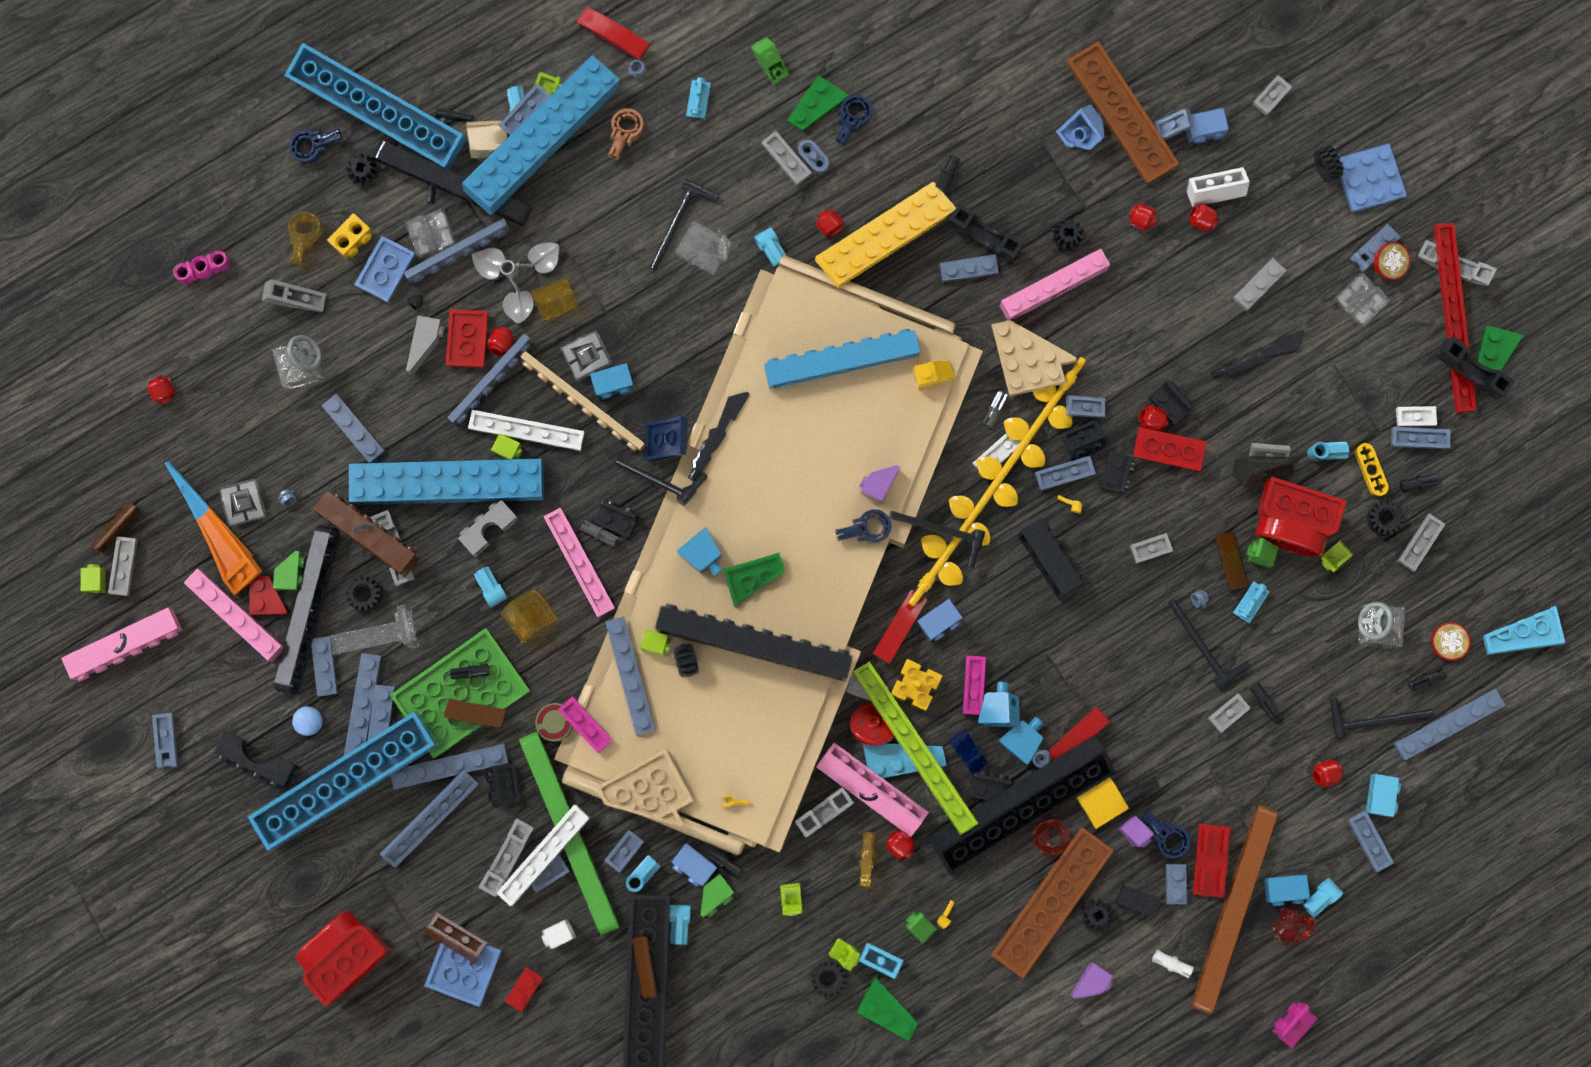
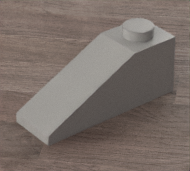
M271 279L265 282L262 301L280 306L323 312L326 293Z
M424 316L417 317L406 368L408 374L413 375L439 343L440 337H443L445 326H443L440 319Z

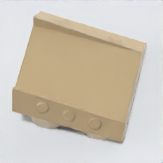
M502 121L466 123L471 158L485 161L508 138L507 132L499 126Z

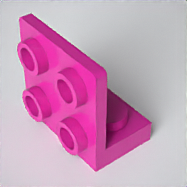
M1293 1003L1288 1008V1014L1285 1018H1280L1274 1025L1275 1029L1272 1032L1290 1048L1295 1046L1317 1020L1308 1010L1310 1007L1307 1004Z

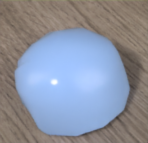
M309 706L298 709L293 715L292 720L295 731L304 736L316 734L321 729L323 722L321 713Z

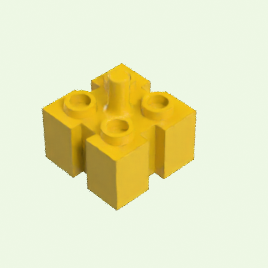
M907 659L900 673L904 678L902 682L896 681L891 694L902 702L906 698L913 701L911 706L925 712L933 697L928 694L930 690H936L942 675L930 669L925 673L919 670L921 665Z

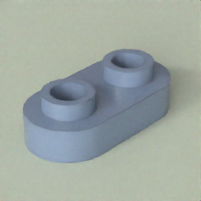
M803 140L798 146L799 156L813 172L817 174L826 172L829 167L827 156L812 140ZM808 148L811 152L805 153L804 150ZM821 162L823 166L817 167L816 164Z

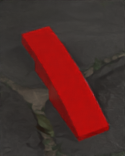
M588 7L577 20L579 26L592 31L597 37L609 42L612 47L641 60L650 47V43L635 33Z
M910 590L873 652V655L890 664L928 600L921 596L917 604L912 607L908 602L915 593L913 590Z
M1095 707L1048 750L1051 761L1093 735L1095 736L1110 720L1098 707Z

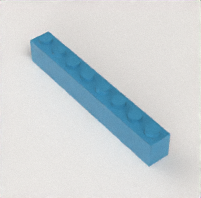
M904 329L895 335L886 333L880 335V338L877 339L868 337L862 339L859 343L850 341L843 343L841 347L827 346L823 348V351L809 350L805 352V355L797 356V354H791L782 360L778 358L769 359L767 363H764L769 390L919 357L920 349L915 330Z

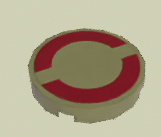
M547 704L537 714L535 720L536 729L545 740L559 742L571 734L573 726L558 710L562 704Z

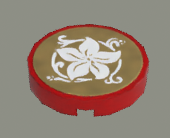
M1388 242L1380 246L1381 248L1374 255L1373 263L1376 272L1382 278L1388 280H1396L1404 276L1410 266V256L1406 247L1396 242Z
M1448 622L1439 625L1431 635L1432 650L1439 658L1445 661L1458 660L1467 654L1470 648V636L1467 630L1457 623Z

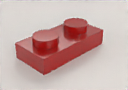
M526 967L505 1002L522 1012L544 977Z

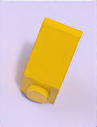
M932 361L914 366L913 368L918 389L955 380L950 361Z

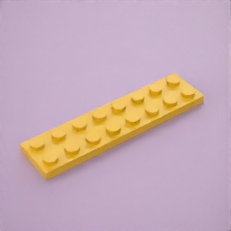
M932 182L817 255L815 261L839 288L951 216L956 207L940 189L935 187L936 184Z

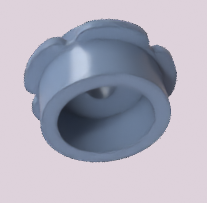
M640 60L630 62L628 73L633 75L634 78H640L641 75L646 73L644 62Z
M282 491L278 502L283 507L293 505L297 501L295 491Z
M1198 589L1191 594L1194 606L1197 608L1201 606L1203 608L1206 607V602H1208L1206 592Z
M1036 750L1034 757H1032L1033 764L1038 768L1045 766L1051 762L1050 753L1047 750Z

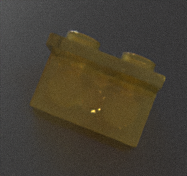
M566 277L531 291L544 321L578 307Z

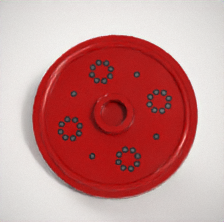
M872 702L861 705L852 714L850 720L851 731L860 742L866 745L878 746L891 741L895 737Z

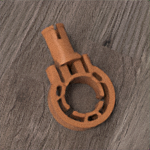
M622 109L615 113L612 118L610 139L614 140V143L608 153L611 159L615 156L614 160H619V156L626 143L627 146H631L632 142L638 139L643 132V119L633 109ZM621 117L623 120L630 119L634 121L636 127L633 130H623L619 126Z

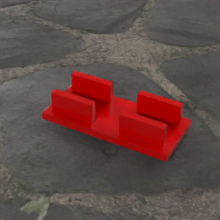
M1139 427L1133 456L1139 459L1201 471L1207 441Z
M1199 824L1193 894L1225 898L1231 827Z

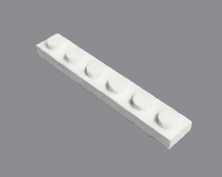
M472 410L468 426L469 430L495 435L500 433L510 438L581 451L585 434L584 431L476 410Z
M574 805L499 889L497 894L507 904L513 906L590 817L581 808Z

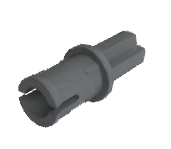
M998 391L992 405L988 406L989 411L982 422L983 425L993 429L999 414H1002L1001 410L1008 398V394Z
M587 519L584 521L585 525L582 524L581 531L595 537L596 541L599 539L612 547L616 545L618 541L617 536L604 530L603 526L599 527Z

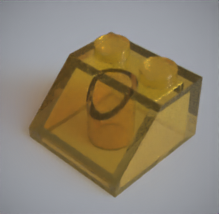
M537 588L511 601L500 612L522 644L536 637L559 619Z

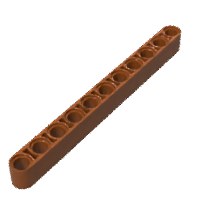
M1260 804L1257 805L1192 999L1191 1008L1207 1014H1212L1277 818L1278 811Z

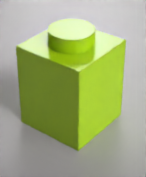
M500 433L491 449L493 454L506 460L519 459L523 452L521 449L522 445L519 442Z
M97 564L87 565V568H81V591L84 593H106V570L100 568Z
M645 629L640 646L641 650L664 656L665 652H669L671 641H669L668 635Z

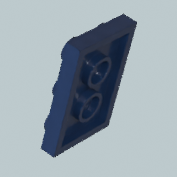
M686 416L646 423V461L686 455L688 429Z

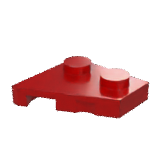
M257 576L249 584V615H287L288 610L285 608L278 591L273 589L271 577Z

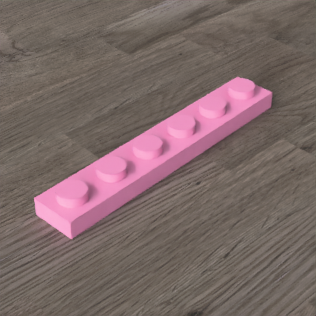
M559 508L544 516L597 617L599 618L614 610L615 608L562 509Z

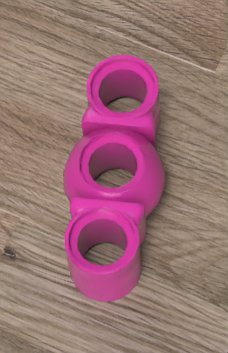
M218 250L207 254V257L197 256L191 263L187 261L185 264L176 265L173 273L182 284L187 285L193 281H198V279H207L212 276L213 272L217 274L220 271L228 270L231 261L224 252ZM219 258H224L223 263L216 264ZM206 264L205 269L199 271L200 265ZM187 270L188 274L185 277H181V273Z

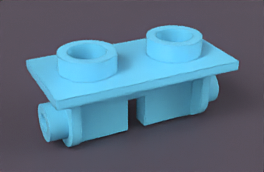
M699 77L697 80H692L686 116L705 119L711 83L704 82V78Z
M1253 581L1233 613L1247 623H1250L1270 591L1266 589L1267 587L1264 584L1260 583L1259 585Z

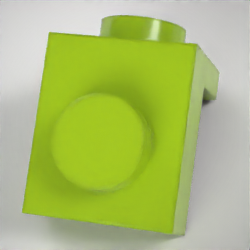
M539 72L536 83L549 95H552L562 85L560 83L561 77L557 76L555 78Z
M1339 540L1322 555L1321 559L1323 561L1321 563L1327 570L1331 569L1335 572L1353 554Z
M800 883L780 885L783 915L795 916L802 914Z
M837 939L829 952L830 957L839 961L849 971L857 965L861 955L855 947L841 939Z

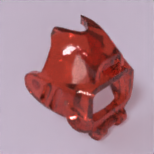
M1057 819L1046 820L1040 823L1032 833L1034 846L1045 854L1054 855L1064 852L1068 842H1071L1069 827L1066 828ZM1058 826L1060 827L1062 845L1052 847L1050 845L1048 829Z
M1288 907L1280 909L1282 917L1272 926L1273 930L1279 935L1273 937L1285 942L1301 943L1308 939L1312 932L1316 931L1313 917L1309 918L1306 915H1301ZM1305 923L1306 931L1298 932V927Z

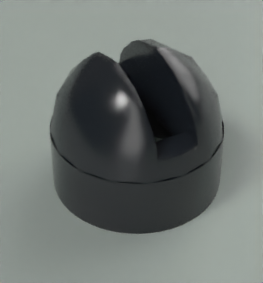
M422 295L407 297L408 304L412 309L422 307Z

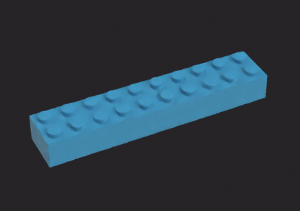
M304 43L300 46L284 75L448 170L452 168L468 139L460 132Z
M592 55L462 182L463 191L487 213L492 215L620 89V79Z
M542 459L349 464V502L352 505L544 500V462Z
M413 712L248 816V819L267 851L274 850L439 746L421 714Z

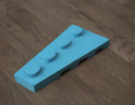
M1556 606L1483 636L1487 655L1563 645L1565 643Z
M863 743L867 767L880 777L886 778L917 772V769L900 744L885 743L883 745L871 746ZM926 746L939 766H946L943 746Z

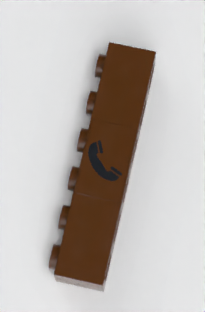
M327 491L313 507V510L405 578L419 561L415 555L417 552L409 545L404 547L401 544L402 541L397 536L386 534L387 530L380 524L375 526L371 523L373 520L366 514L360 515L357 513L358 509L351 503L346 505L342 502L344 499L337 493L332 495Z

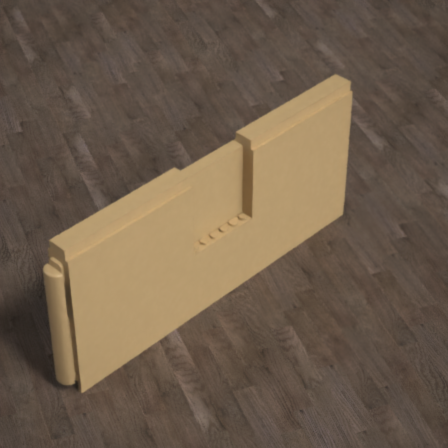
M785 255L782 256L775 274L760 270L703 408L687 441L686 455L681 457L671 484L683 489L693 483V481L688 479L693 469V460L698 457V449L703 446L702 442L708 439L709 429L717 428L728 397L748 392L749 396L735 421L730 420L725 429V438L711 454L710 457L712 459L703 470L708 478L697 489V493L685 506H682L677 502V495L667 491L614 616V619L625 617L655 730L640 735L635 734L611 641L607 633L578 703L613 741L600 753H597L573 727L570 732L571 734L562 740L554 760L568 765L563 776V784L601 799L596 786L666 749L694 800L677 811L728 831L729 834L727 836L681 816L680 818L684 824L683 827L649 817L646 818L735 855L741 854L745 844L756 847L758 843L775 851H781L861 651L847 646L888 543L890 542L903 548L912 524L890 518V534L879 543L858 542L857 538L859 537L838 541L835 529L855 525L852 523L853 519L860 518L866 511L872 509L881 510L888 517L891 511L916 517L983 352L961 341V337L953 334L956 327L954 322L851 281L838 288L823 270ZM904 329L915 330L920 349L919 357L769 390L764 369V363H767L769 359L778 358L782 360L791 354H797V356L805 355V352L809 350L823 351V348L827 346L841 347L846 342L853 341L854 343H859L862 339L868 337L877 339L880 338V335L886 333L895 335ZM932 361L951 362L955 380L921 389L917 388L913 374L914 366ZM895 465L900 466L882 503L861 494L862 488L859 486L864 476L868 478L872 472ZM870 514V516L876 515V517L867 520V530L873 535H878L883 529L881 521L877 519L880 515ZM706 527L722 555L717 560L722 569L780 553L785 572L734 606L723 570L715 577L708 569L703 573H699L678 555L677 550ZM885 529L884 533H881V536L877 537L876 539L882 538L885 535L887 529ZM667 603L678 606V609L684 612L685 609L697 611V614L703 617L704 614L716 616V620L722 622L723 619L735 621V625L741 627L743 624L754 626V630L760 632L762 629L773 631V635L779 637L781 634L792 636V640L800 642V639L811 641L813 646L819 647V644L830 646L832 651L838 652V649L849 651V655L853 656L847 681L844 682L670 635L668 636L671 646L669 652H665L664 656L641 650L640 646L645 629L657 632L655 625L661 605L666 607ZM690 643L693 646L699 670L697 674L691 677L682 678L678 673L673 650L674 647L681 644ZM731 795L737 800H749L750 804L733 805L723 808L721 805L727 804L728 801L726 798L721 797Z

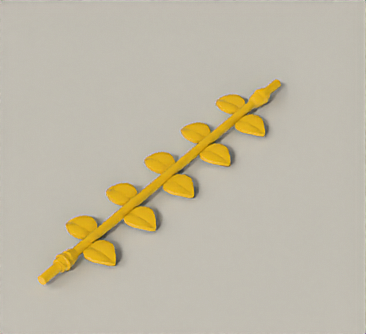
M1082 357L1079 358L1071 371L1064 374L1065 384L1059 385L1057 391L1055 386L1032 391L1038 401L1048 402V404L1030 429L1026 421L1021 418H1008L1003 422L1007 436L1012 440L1021 441L1003 468L1001 463L993 457H981L976 460L981 477L988 480L994 479V481L975 508L971 499L965 496H953L948 500L952 514L956 518L966 519L960 527V531L971 533L975 529L985 531L982 546L989 545L990 543L989 531L983 524L973 522L992 495L999 506L1011 507L1017 505L1018 496L1015 489L1007 483L1001 484V482L1020 457L1023 464L1030 468L1044 466L1045 456L1041 448L1034 444H1028L1048 417L1049 423L1056 429H1066L1072 426V417L1066 416V408L1055 405L1065 391L1069 390L1076 383L1077 374L1086 363V360ZM927 535L921 538L924 553L930 558L939 559L930 572L926 573L919 580L918 589L909 600V605L914 607L924 592L927 593L931 589L937 574L944 585L954 586L962 583L963 575L960 568L952 562H946L961 541L960 538L953 537L948 546H946V542L941 537L936 535Z

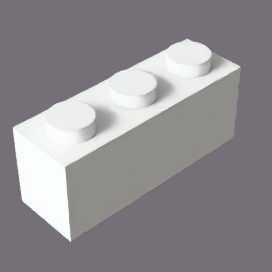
M1244 167L1190 178L1187 195L1192 207L1243 197L1247 195L1249 179Z

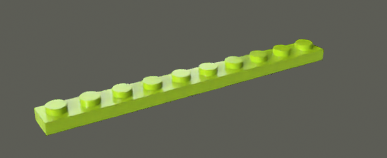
M868 662L854 670L853 675L959 834L962 835L978 824L871 663Z

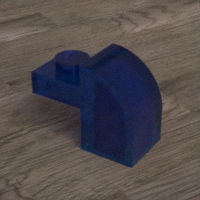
M966 729L950 739L951 747L971 774H974L988 764Z

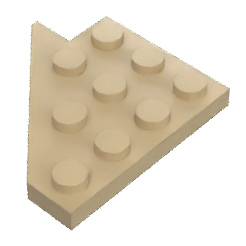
M1011 320L992 324L1009 397L1065 384L1061 366L1075 363V356Z
M666 749L596 786L605 805L683 827L684 824L677 810L694 801Z

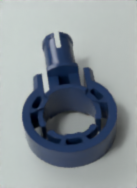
M851 95L842 102L840 109L841 118L838 124L842 125L843 123V126L835 139L838 144L842 140L841 145L845 146L855 126V132L858 133L860 128L870 121L872 105L867 98L861 95ZM850 102L851 106L857 105L862 107L864 115L861 117L851 115L848 111Z
M339 128L322 134L320 130L314 132L301 130L292 136L289 150L291 155L299 162L305 164L313 163L321 156V153L327 151L328 144L343 140V136H340L342 133ZM310 139L312 141V150L309 154L302 155L299 151L300 143L298 140Z
M872 509L866 511L860 518L853 519L852 523L855 525L835 529V534L838 535L836 537L838 541L859 537L857 538L858 542L879 543L890 534L891 521L883 511ZM870 514L880 515L877 519L882 523L883 529L881 533L883 534L885 529H887L882 538L876 539L881 536V533L873 535L867 530V520L876 517V515L870 516Z
M1146 811L1144 813L1145 816L1142 815L1140 817V820L1156 834L1151 836V838L1155 840L1156 848L1162 855L1168 858H1179L1188 851L1190 837L1184 828L1170 824L1167 820L1161 823L1150 811ZM1175 832L1181 838L1184 835V839H1180L1181 842L1178 848L1175 850L1166 848L1165 840L1169 834ZM1164 849L1168 852L1171 851L1172 853L1176 854H1167L1164 852Z

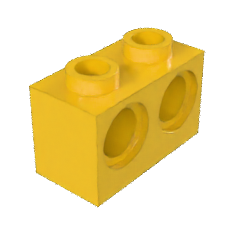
M353 213L327 241L345 259L355 256L358 248L371 239L373 232ZM362 228V232L354 234L355 229ZM344 241H349V245L346 248H341V244Z

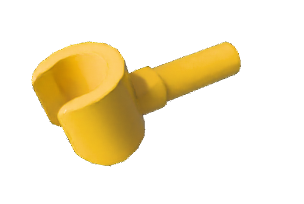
M1058 495V500L1072 506L1071 512L1081 513V502L1072 501Z
M731 795L721 797L726 798L728 801L727 804L721 805L723 808L733 805L750 804L749 800H737Z
M951 900L944 913L937 920L938 925L943 929L951 922L947 918L955 903Z

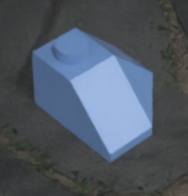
M1092 105L1080 108L1056 131L1068 147H1081L1091 150L1105 138L1102 118Z

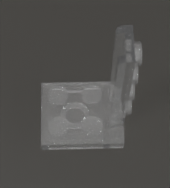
M693 221L677 247L675 255L715 275L719 265L728 257V250L733 242L727 239L725 228L719 226L717 234Z
M406 605L397 606V612H395L396 622L331 635L330 641L333 655L395 642H403L405 646L411 649L418 648L419 644L416 640V628L413 624L412 609Z

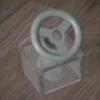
M297 335L289 341L288 345L272 349L281 385L286 390L323 380L320 369L321 351L317 343L310 337Z
M1372 602L1361 606L1358 618V644L1387 648L1402 647L1405 608L1387 606L1382 602Z

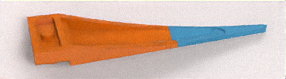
M165 462L206 539L222 580L234 596L240 594L262 570L252 558V553L170 462Z

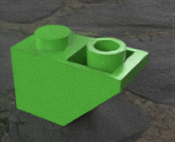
M767 37L751 46L758 63L773 85L789 75L775 44Z
M1259 538L1252 545L1249 544L1246 555L1249 556L1247 561L1270 568L1274 565L1279 547L1263 538Z
M300 551L293 552L274 569L273 589L277 591H299L303 576L302 568L305 567L306 563L303 553Z
M721 874L704 886L701 907L702 917L706 915L711 917L718 911L716 907L719 904L723 903L726 905L733 899L732 894L734 891Z
M913 912L905 920L907 922L905 927L921 943H924L937 930L920 912L917 914Z

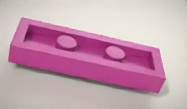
M966 656L962 714L980 715L984 697L986 657Z
M573 696L558 709L597 753H600L613 741Z

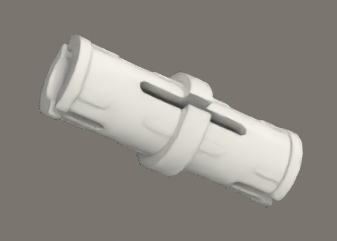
M1156 950L1152 958L1153 962L1168 968V971H1174L1186 978H1189L1193 971L1192 966L1177 960L1178 958L1175 956H1168L1159 950Z

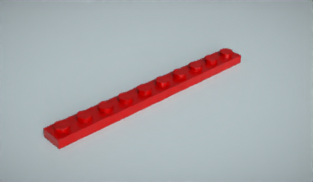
M1436 224L1433 228L1447 339L1455 337L1469 348L1455 224ZM1450 368L1455 412L1476 411L1474 384Z

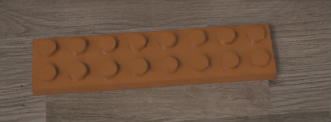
M1099 41L1067 60L1066 63L1146 185L1179 165V162Z
M1081 827L990 955L1023 979L1114 850Z

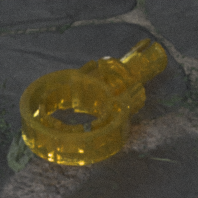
M299 212L293 215L288 223V231L291 236L289 244L294 246L290 262L295 265L296 262H298V265H302L307 246L308 249H311L313 243L321 235L320 222L310 212ZM313 220L317 223V230ZM297 221L299 224L302 222L311 223L313 225L312 231L306 234L298 233L296 231L298 227Z
M871 832L863 833L862 849L858 851V855L862 856V860L859 863V867H861L859 888L863 889L870 888L871 870L874 864L872 857L877 856V853L874 851L875 834Z

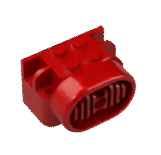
M1271 477L1262 484L1264 490L1262 497L1259 499L1258 515L1260 519L1255 532L1256 538H1263L1281 549L1309 557L1322 556L1327 538L1339 529L1347 501Z
M347 910L334 918L306 943L296 954L295 960L305 970L303 976L305 984L326 1007L335 1004L386 958L394 948L388 947L379 934L370 926L362 925L355 915Z

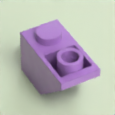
M1136 816L1131 817L1118 828L1132 847H1145L1152 841L1150 837L1154 835Z

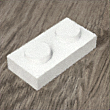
M1436 406L1397 407V427L1436 426Z

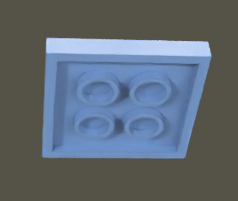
M1390 144L1340 157V161L1343 164L1342 167L1344 168V174L1340 179L1352 213L1403 199L1407 196Z
M440 944L424 986L481 1007L502 950L486 945L476 963H473Z

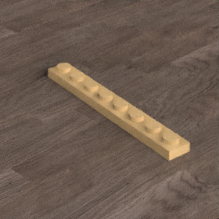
M526 351L523 353L521 359L524 367L530 371L534 369L538 372L537 376L542 381L552 383V388L559 394L565 393L568 396L567 400L576 406L578 403L583 407L582 411L589 417L593 415L598 419L596 422L603 428L609 427L612 430L611 434L619 440L623 438L627 441L626 445L634 452L636 450L640 452L644 450L645 443Z

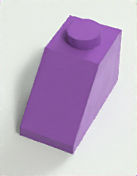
M895 465L872 472L868 478L864 476L859 486L862 488L861 494L882 503L900 466Z
M1090 962L1070 996L1077 999L1100 994L1104 990L1108 991L1113 983L1111 980L1113 976Z

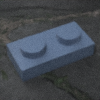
M1186 108L1155 122L1156 129L1163 140L1194 127L1190 110Z
M1068 395L1066 397V416L1104 418L1105 398Z
M628 830L604 861L620 873L644 841Z
M558 855L531 885L537 893L569 873L570 870L562 857Z
M1165 864L1166 904H1187L1186 865Z

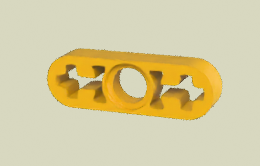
M1363 443L1356 448L1355 456L1369 492L1375 497H1381L1387 493L1388 483L1374 448L1368 443ZM1363 448L1364 450L1369 451V453L1367 454L1368 460L1372 458L1373 461H1369L1368 463L1364 464L1367 458L1365 455H1361L1360 453L1363 450ZM1368 465L1376 467L1377 472L1375 475L1368 474ZM1379 476L1380 479H1378V480H1376V481L1374 480L1373 482H1371L1370 479H1375L1376 477ZM1377 484L1379 486H1383V489H1381V493L1379 490L1374 489V487H1376Z

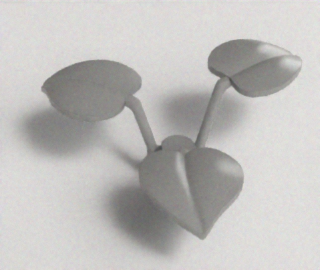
M542 243L534 246L528 253V259L532 262L531 264H520L518 262L514 264L510 260H505L503 252L496 248H487L472 253V260L477 271L486 279L498 278L500 271L509 278L516 293H509L504 298L503 310L508 317L517 324H520L532 313L534 299L530 292H520L514 281V278L519 273V267L532 268L535 266L536 271L539 273H549L557 266L560 247L555 243Z

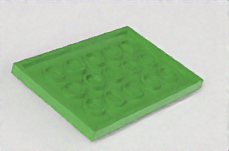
M485 628L390 696L404 717L413 712L421 714L439 746L429 751L433 759H435L482 726L480 724L444 718V712L449 699L506 709L528 694L530 690L488 629ZM488 663L489 676L474 677L472 680L470 678L453 680L450 678V669L468 667V664L473 666Z

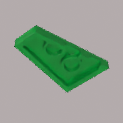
M818 75L787 119V122L804 132L826 113L835 109L849 95Z
M1486 325L1477 361L1488 368L1501 371L1523 335Z
M780 553L723 569L734 606L785 572Z
M875 977L856 1012L909 1041L918 1023Z

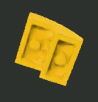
M1110 777L1077 797L1082 809L1086 812L1093 827L1096 829L1129 809Z

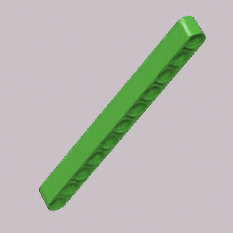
M536 731L520 738L519 741L552 821L556 826L569 812L570 807L540 735ZM579 830L564 849L599 933L602 936L620 927Z

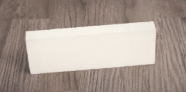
M1005 434L979 458L993 457L1002 463L1015 451L1021 441L1012 440ZM975 460L972 464L977 468Z

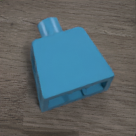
M706 527L677 550L678 555L699 573H703L708 569L715 577L723 570L717 563V560L722 555Z
M998 682L997 692H987L985 694L978 720L979 724L987 727H1020L1019 698L1008 692L1009 683Z
M1036 717L1029 724L1022 720L1020 721V727H1013L997 742L1026 766L1030 763L1043 740V737L1037 732L1044 723Z

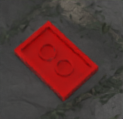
M450 309L446 366L485 368L488 311Z

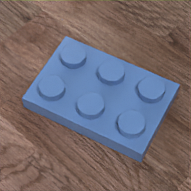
M381 236L354 285L389 303L405 275L404 272L408 270L416 254Z

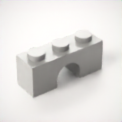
M502 500L491 504L488 508L489 511L485 515H479L474 520L475 524L470 528H464L460 532L461 536L458 539L475 558L490 546L484 538V531L488 526L497 525L505 532L519 520Z
M842 787L797 819L795 823L804 836L808 837L854 804V802Z

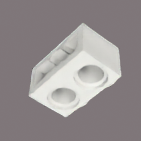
M568 919L543 930L544 935L542 936L546 947L550 946L551 949L576 938Z

